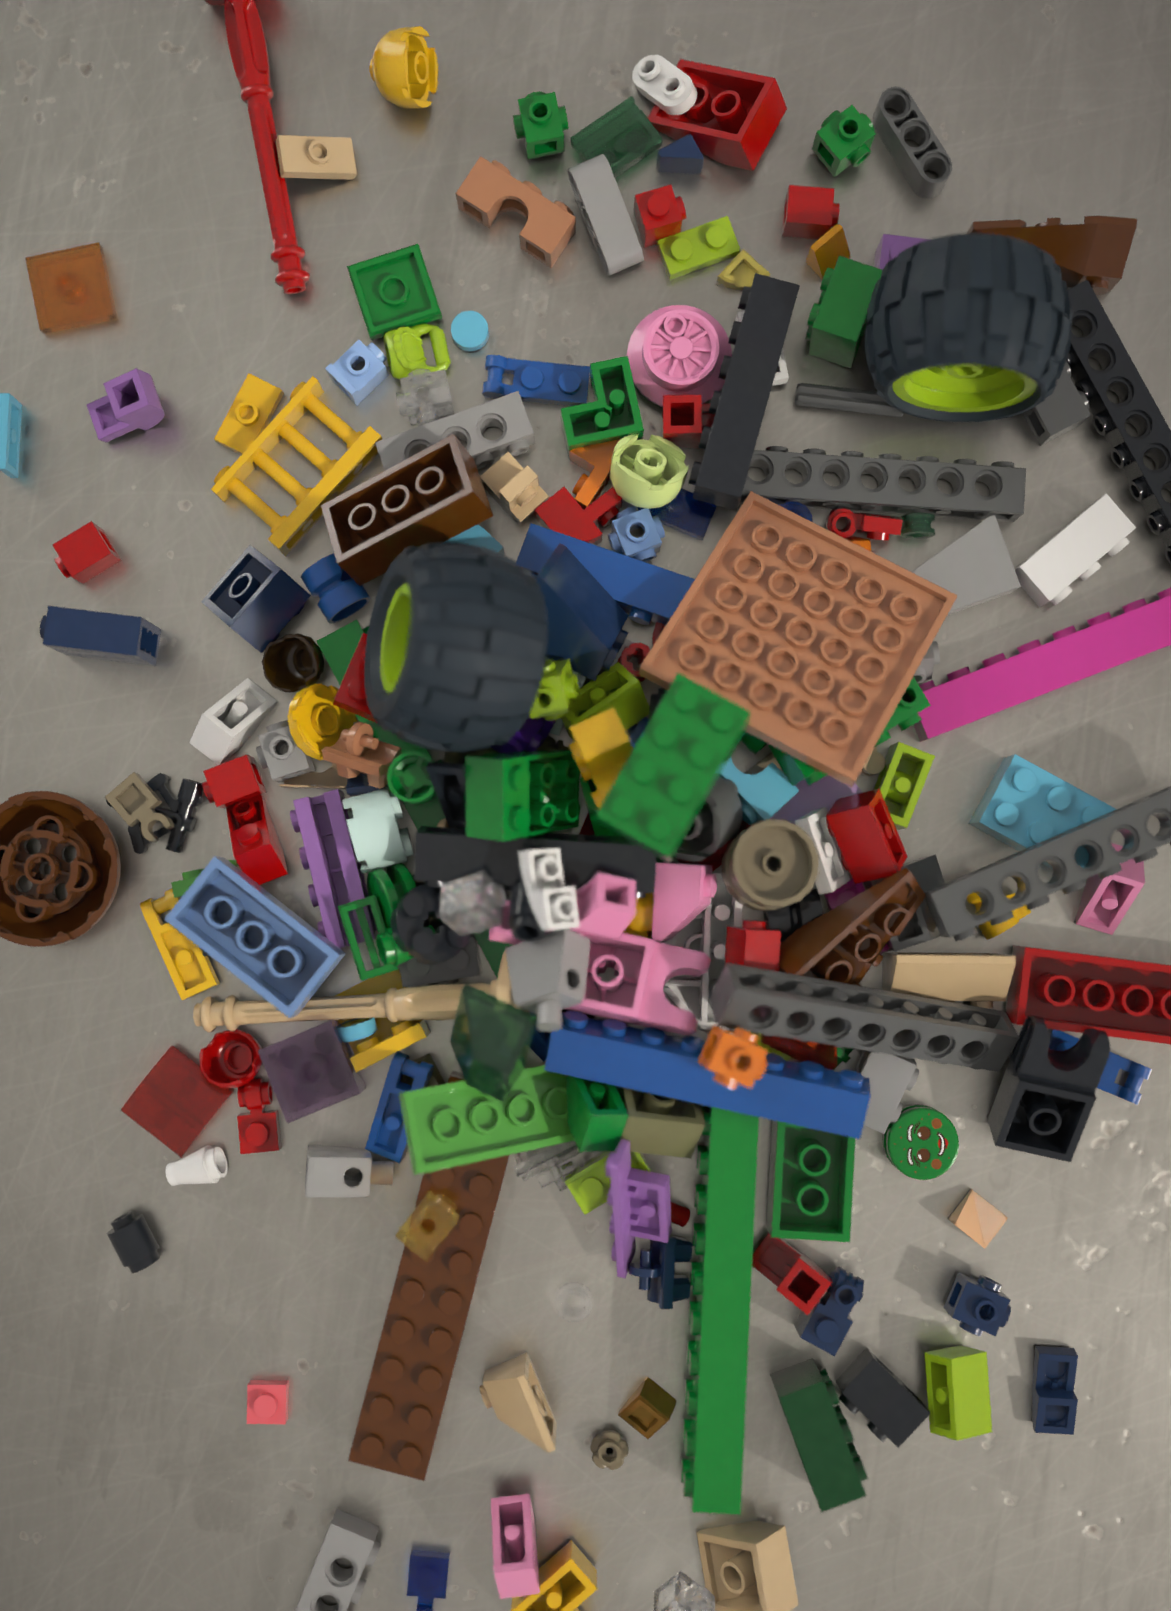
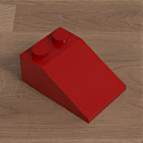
M680 59L676 67L691 78L697 91L696 102L690 110L680 115H670L657 105H654L646 120L648 126L675 140L691 134L702 154L724 165L754 171L787 110L776 79Z

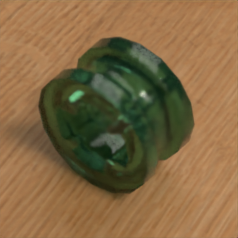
M910 513L901 516L902 523L905 524V528L901 530V537L921 539L935 535V529L931 528V523L935 521L934 514Z

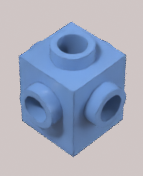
M636 506L617 513V519L612 521V533L608 534L612 550L643 562L656 558V553L660 552L661 538L665 537L664 528L658 515L652 517L649 509L638 510ZM642 527L644 531L643 536L636 538L630 534V531Z

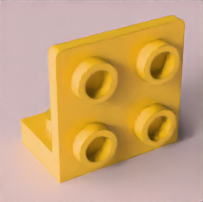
M398 968V970L367 979L335 996L387 993L390 988L399 990L406 987L402 985L401 972ZM387 1017L375 1018L378 1028L376 1033L366 1038L349 1042L354 1052V1055L349 1059L355 1071L358 1072L426 1038L431 1032L425 1020H398L391 1022ZM338 1019V1022L342 1024L352 1019Z

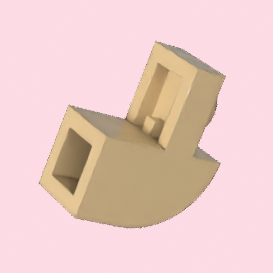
M509 452L503 455L480 476L486 491L519 523L549 498L546 492L539 486L536 473L528 465L523 468Z

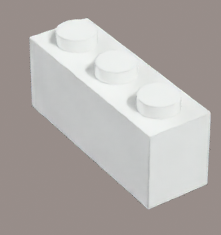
M1106 493L1015 569L1019 583L1039 608L1050 601L1057 605L1073 591L1069 585L1074 580L1080 577L1082 581H1085L1101 568V565L1097 562L1107 552L1113 557L1127 546L1130 541L1126 536L1136 527Z

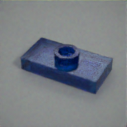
M681 488L678 495L670 503L660 508H650L649 511L652 517L658 515L662 524L703 540L717 505L692 499L694 493Z

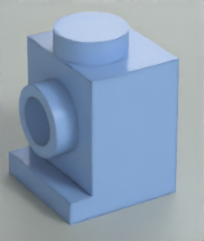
M360 340L354 343L333 365L330 363L325 368L331 381L356 406L389 376L386 366L383 364L387 358L374 343L371 342L366 347ZM360 361L365 362L362 370H353Z

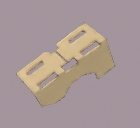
M332 763V767L322 773L309 772L284 780V784H280V786L284 788L346 790L347 778L339 776L337 765Z

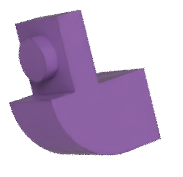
M137 368L103 383L107 395L87 404L97 437L103 442L111 441L137 428L146 431L157 425L165 415L152 376Z

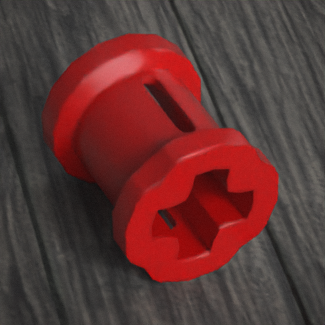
M632 643L622 651L621 656L617 660L640 683L646 678L638 675L639 671L633 670V663L629 661L632 657L638 658V665L641 666L650 652V648L643 643Z

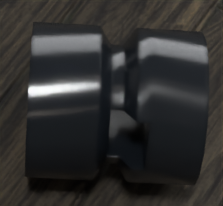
M811 889L798 902L772 911H763L766 928L781 931L780 944L798 928L823 915L821 899L817 889Z

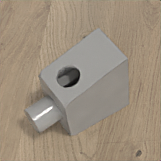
M570 929L555 930L544 934L537 941H524L506 948L513 1002L517 1007L537 1014V1028L541 1031H557L561 1029V1009L580 1004L585 998L590 939Z
M308 1145L305 1197H369L370 1185L393 1184L394 1162L372 1161L371 1152L365 1148ZM349 1168L359 1169L358 1174L355 1176L344 1174Z

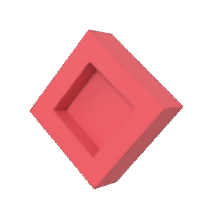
M250 1380L247 1385V1424H286L288 1421L289 1380Z

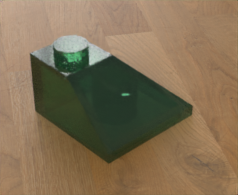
M465 984L461 991L450 1044L466 1084L477 1089L482 1094L489 1095L503 1102L524 1070L537 1017L468 984Z

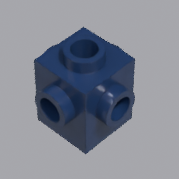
M958 1272L944 1309L952 1318L959 1320V1327L967 1332L981 1336L984 1331L996 1337L999 1327L1003 1328L1009 1319L1011 1312L1009 1303L1011 1300L1000 1290L1002 1287L1000 1283L983 1275H980L978 1280Z

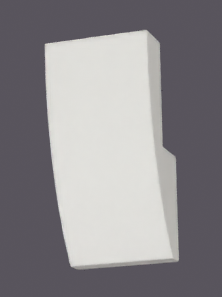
M560 848L518 852L526 893L542 931L580 927L575 886L565 887Z

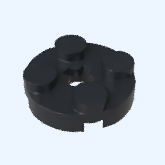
M424 884L408 891L398 902L397 908L393 910L391 916V931L397 946L404 953L409 952L413 957L417 958L415 961L422 964L435 965L456 956L469 943L470 919L467 909L455 889L451 887H429ZM428 915L433 916L438 922L437 934H433L431 928H424L423 921L428 919Z

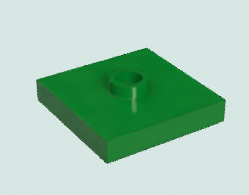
M419 244L347 266L371 341L382 338L385 333L399 327H412L442 318Z

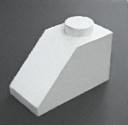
M247 678L201 715L189 743L215 764L220 765L245 744L273 709L277 700Z

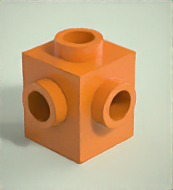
M713 1025L697 1062L706 1069L715 1072L713 1080L734 1090L738 1083L751 1089L754 1081H758L765 1072L767 1066V1058L765 1057L768 1050L756 1044L759 1036L736 1026L734 1033Z

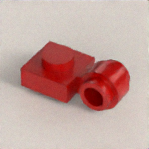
M838 507L828 514L826 528L845 539L851 537L856 529L867 531L866 538L888 541L890 534H901L903 520L896 516L855 513L848 508ZM840 517H846L848 521L843 529L836 528V522Z
M263 1078L253 1079L237 1090L239 1106L250 1110V1113H240L237 1116L240 1153L250 1154L279 1151L282 1145L278 1110L265 1111V1106L273 1102L272 1084L270 1081L264 1082Z

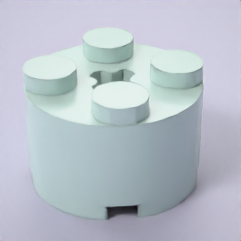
M388 787L342 800L344 810L352 808V811H348L349 819H347V824L358 862L365 861L361 863L362 874L379 868H387L394 864L408 862L407 857L414 855L407 827L399 828L397 819L404 818L400 799L392 792L390 793Z

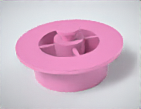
M672 305L650 313L637 325L628 343L627 356L634 385L645 398L663 407V395H702V404H705L712 399L714 390L720 391L724 386L725 380L718 378L724 355L732 357L731 344L728 343L729 338L725 330L710 314L692 306Z

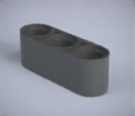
M901 87L888 88L881 94L873 114L872 123L913 191L922 198L931 199L936 197L943 190L952 172L951 159L908 91ZM893 108L897 110L900 115L892 116L888 114L885 109ZM912 139L919 144V147H911L907 145L905 140ZM924 171H934L939 178L931 179L927 177Z

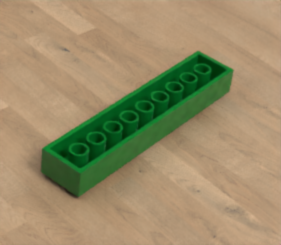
M705 1105L701 1106L705 1127L701 1134L704 1135L703 1145L696 1146V1168L698 1169V1174L702 1175L701 1184H695L694 1207H696L697 1215H700V1223H693L692 1247H694L695 1255H698V1262H691L690 1286H693V1295H696V1301H689L688 1325H691V1335H694V1340H687L686 1363L689 1364V1376H692V1379H685L684 1401L687 1404V1416H690V1419H683L682 1438L683 1443H685V1456L688 1458L681 1459V1483H683V1497H690L692 1512L741 1515L759 1117Z

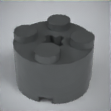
M719 776L673 857L687 862L701 861L715 853L739 833L743 812L738 797V788L734 782Z

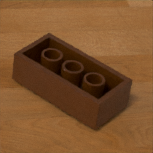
M455 434L446 437L321 505L336 562L359 586L386 573L390 564L406 548L412 546L421 548L422 545L428 543L445 542L494 516L475 461Z

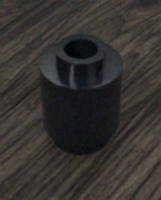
M522 881L512 888L508 925L515 938L532 942L541 939L545 931H542L537 922L524 882Z
M130 1211L111 1222L113 1229L107 1233V1236L123 1267L128 1266L133 1274L159 1260L160 1256L157 1252L159 1245L143 1214L134 1216L133 1212Z

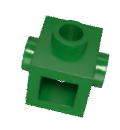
M540 91L533 92L525 98L518 99L519 114L513 115L516 138H524L527 158L533 159L564 153L563 130L569 129L565 106L558 107L555 92L547 94Z
M851 105L842 113L839 110L834 111L821 124L822 128L816 132L811 148L835 177L851 164L853 167H857L869 157L872 152L870 147L876 133L868 116L864 113H859Z

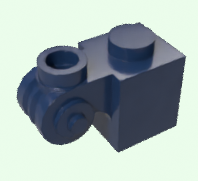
M839 1266L828 1274L833 1282L826 1290L827 1292L824 1297H821L809 1315L801 1311L794 1325L800 1338L834 1357L853 1323L849 1314L857 1301H861L864 1289L863 1279L857 1276L854 1277L852 1273H846V1270Z

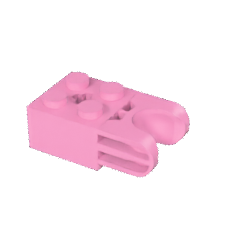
M580 931V935L590 939L585 998L580 1004L564 1008V1010L578 1011L587 1015L615 1019L624 1023L657 1028L681 1035L696 1033L698 1021L694 1014L672 1005L666 999L663 989L665 984L673 977L679 975L701 976L707 972L711 961L708 955L700 951L655 942L653 939L622 933L619 939ZM606 968L614 969V975L618 977L611 979L610 982H603L602 977H597L598 973H605Z

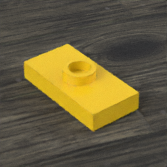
M248 373L214 440L218 444L242 455L268 426L284 395L282 389Z

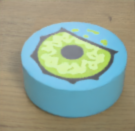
M375 1018L352 1019L336 1027L340 1041L352 1042L366 1038L378 1030Z

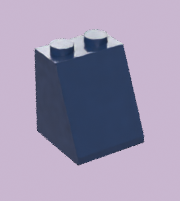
M559 543L536 577L544 596L547 610L546 657L554 661L569 659L573 671L595 681L602 668L607 671L610 670L617 654L622 648L629 633L622 628L629 615L566 546Z

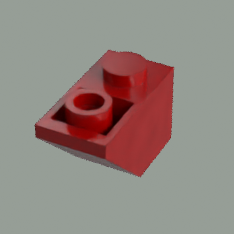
M262 794L227 807L226 812L233 856L242 872L259 885L287 875L284 851Z

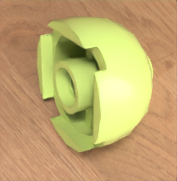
M631 434L620 439L614 447L610 468V479L616 493L627 503L646 509L660 508L675 499L685 483L688 473V466L684 463L686 455L683 450L673 442L657 435H651L650 440H637L639 434Z

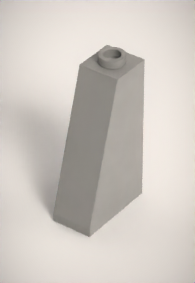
M995 515L987 517L912 571V573L958 595L948 615L1010 594L1021 587Z

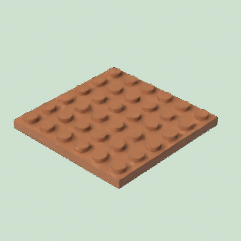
M750 491L643 661L638 675L668 690L677 673H680L750 711V723L745 730L746 732L853 787L958 595Z

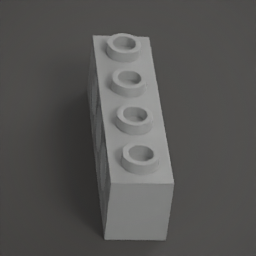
M519 391L377 441L375 445L384 469L387 470L446 437L455 434L458 439L467 443L466 450L473 457L477 469H481L491 465L495 461L494 458L507 452L512 456L525 453L530 449L529 445L535 443V437ZM489 427H498L503 431L501 437L494 441L487 440L482 435Z
M336 1509L295 1611H347L350 1602L358 1604L367 1581L360 1578L365 1565L373 1567L382 1544L375 1541L379 1526ZM346 1558L351 1561L353 1567L343 1569L337 1565L335 1560ZM323 1595L333 1596L338 1604L333 1606L327 1605L320 1597Z

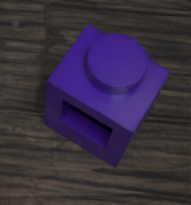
M529 714L524 724L508 742L501 746H491V748L498 753L536 751L546 740L557 719L545 720L544 717L531 719Z

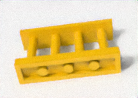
M314 376L307 383L301 382L294 388L290 395L291 400L231 467L225 466L219 471L214 479L215 485L211 488L224 503L233 494L271 527L270 532L272 535L268 540L285 557L323 516L321 505L343 494L378 455L375 442L383 440L381 435L371 426L364 432H356L318 398L324 391ZM308 410L347 443L346 448L348 450L338 461L336 459H329L293 427ZM282 438L322 472V479L313 489L311 487L306 489L268 455ZM257 466L296 499L297 507L288 517L286 515L281 517L243 484L244 480Z

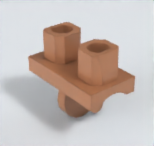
M364 722L355 723L350 730L344 729L335 745L322 749L323 760L335 763L339 776L350 779L357 777L361 772L367 773L369 785L379 789L388 784V768L392 761L402 754L401 747L384 743L374 738L372 727Z

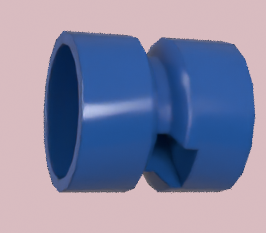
M334 553L315 562L301 575V579L313 597H320L317 605L329 624L337 623L350 617L371 600L363 585L359 586L337 564Z

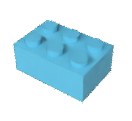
M1014 754L1003 758L968 824L1015 850L1021 851L1116 809ZM1079 846L1075 851L1074 857L1076 863L1080 867H1084L1088 862L1089 855L1083 846ZM1044 861L1043 863H1041L1047 866L1048 868L1052 869L1051 865L1048 862Z

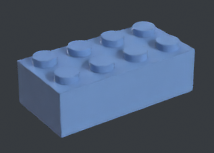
M213 857L164 919L288 1018L297 1016L346 954L224 857Z

